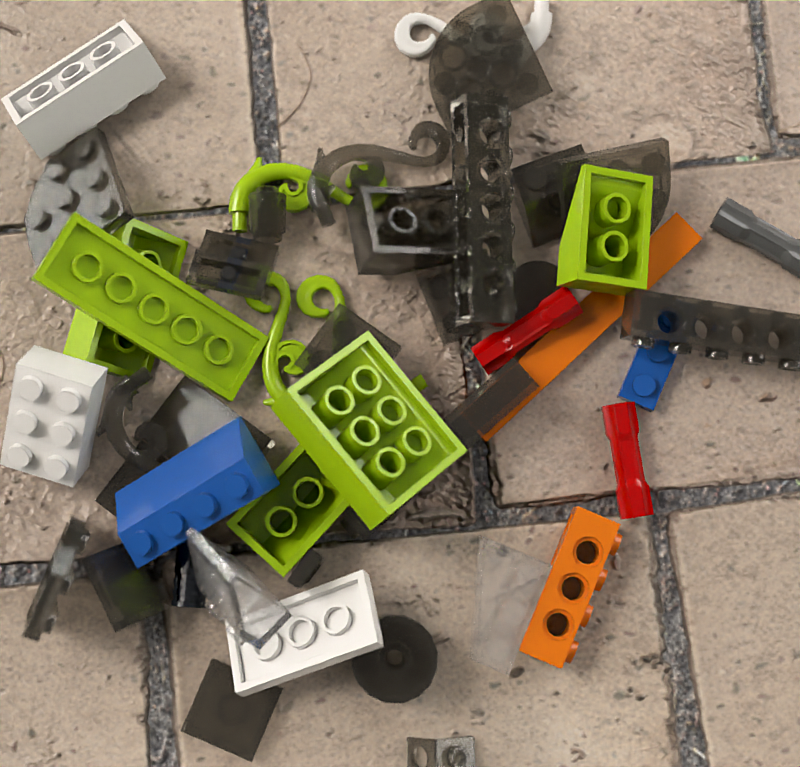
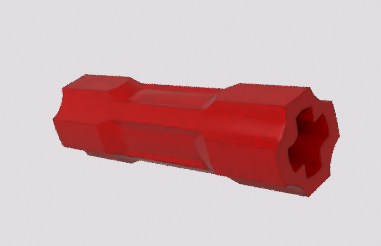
M561 287L541 300L533 311L506 329L493 332L470 349L486 373L490 375L511 361L518 351L548 331L561 328L582 314L583 310L567 287Z
M635 401L602 406L601 411L605 434L610 441L617 482L615 494L620 520L654 515L650 488L644 477L638 441L639 424Z

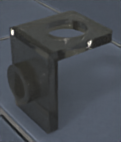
M466 735L439 739L407 737L406 739L407 767H419L416 760V752L420 746L427 755L425 767H475L474 736Z

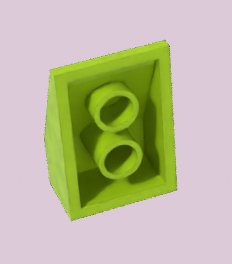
M588 164L581 166L559 246L556 286L621 296L647 290L653 176Z

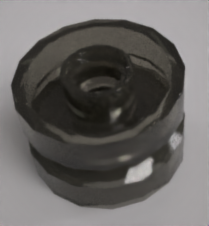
M387 614L379 617L384 647L353 657L352 669L357 683L369 696L384 703H404L419 697L431 685L437 671L438 651L431 634L419 621L406 615ZM391 650L401 652L402 660L400 663L391 664L387 660V655Z

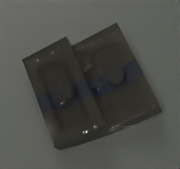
M206 229L201 247L195 251L186 277V284L261 301L278 259L279 245Z

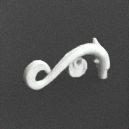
M535 0L534 12L530 15V22L521 27V32H526L525 35L514 43L497 46L491 45L482 39L485 34H490L493 42L497 43L504 34L503 20L499 15L492 12H484L475 16L470 22L468 36L431 15L419 12L410 13L397 23L394 32L395 43L399 51L405 56L411 58L423 57L434 48L436 36L430 34L427 40L416 42L411 38L410 32L414 26L428 25L471 56L495 63L517 61V68L522 69L527 60L546 41L551 29L552 13L549 12V0Z

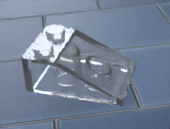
M191 527L186 532L198 588L208 599L205 603L206 608L219 620L223 618L226 620L229 626L225 630L238 644L243 646L245 642H248L260 650L292 617V614L249 566Z

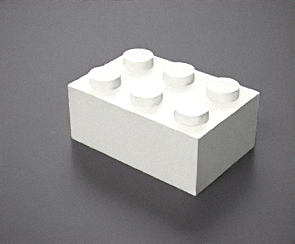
M34 345L16 363L0 465L74 487L90 464L108 368Z

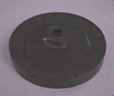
M530 261L520 265L509 276L504 290V300L507 310L516 321L533 311L541 300L561 288V286H556L558 270L556 265L546 261Z

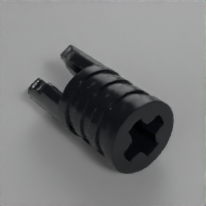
M190 538L176 547L175 578L173 579L174 589L172 590L173 600L171 601V606L206 608L207 578L209 575L211 551L210 539L197 538L194 544V540Z

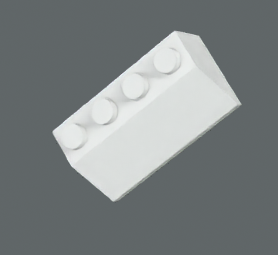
M123 19L1 100L15 125L42 160L47 156L60 153L65 148L66 143L77 136L92 132L96 128L97 123L109 115L119 114L126 109L129 102L138 96L153 92L166 77L145 43Z

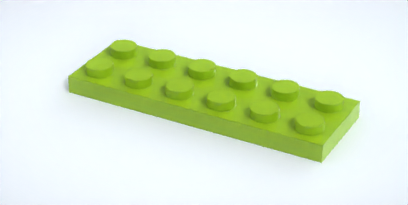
M76 212L71 214L30 279L227 402L234 400L269 339L261 331Z

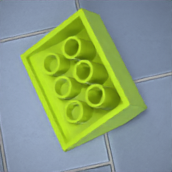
M369 330L286 389L271 407L272 411L370 530L385 520L467 451L465 446Z

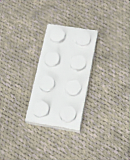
M363 569L225 621L235 693L242 697L384 647L370 576Z

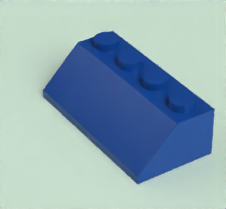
M237 417L115 493L118 536L137 569L281 485L242 417Z

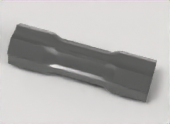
M727 197L712 220L710 227L734 241L742 242L777 262L784 270L800 278V239H796L760 219L751 210Z

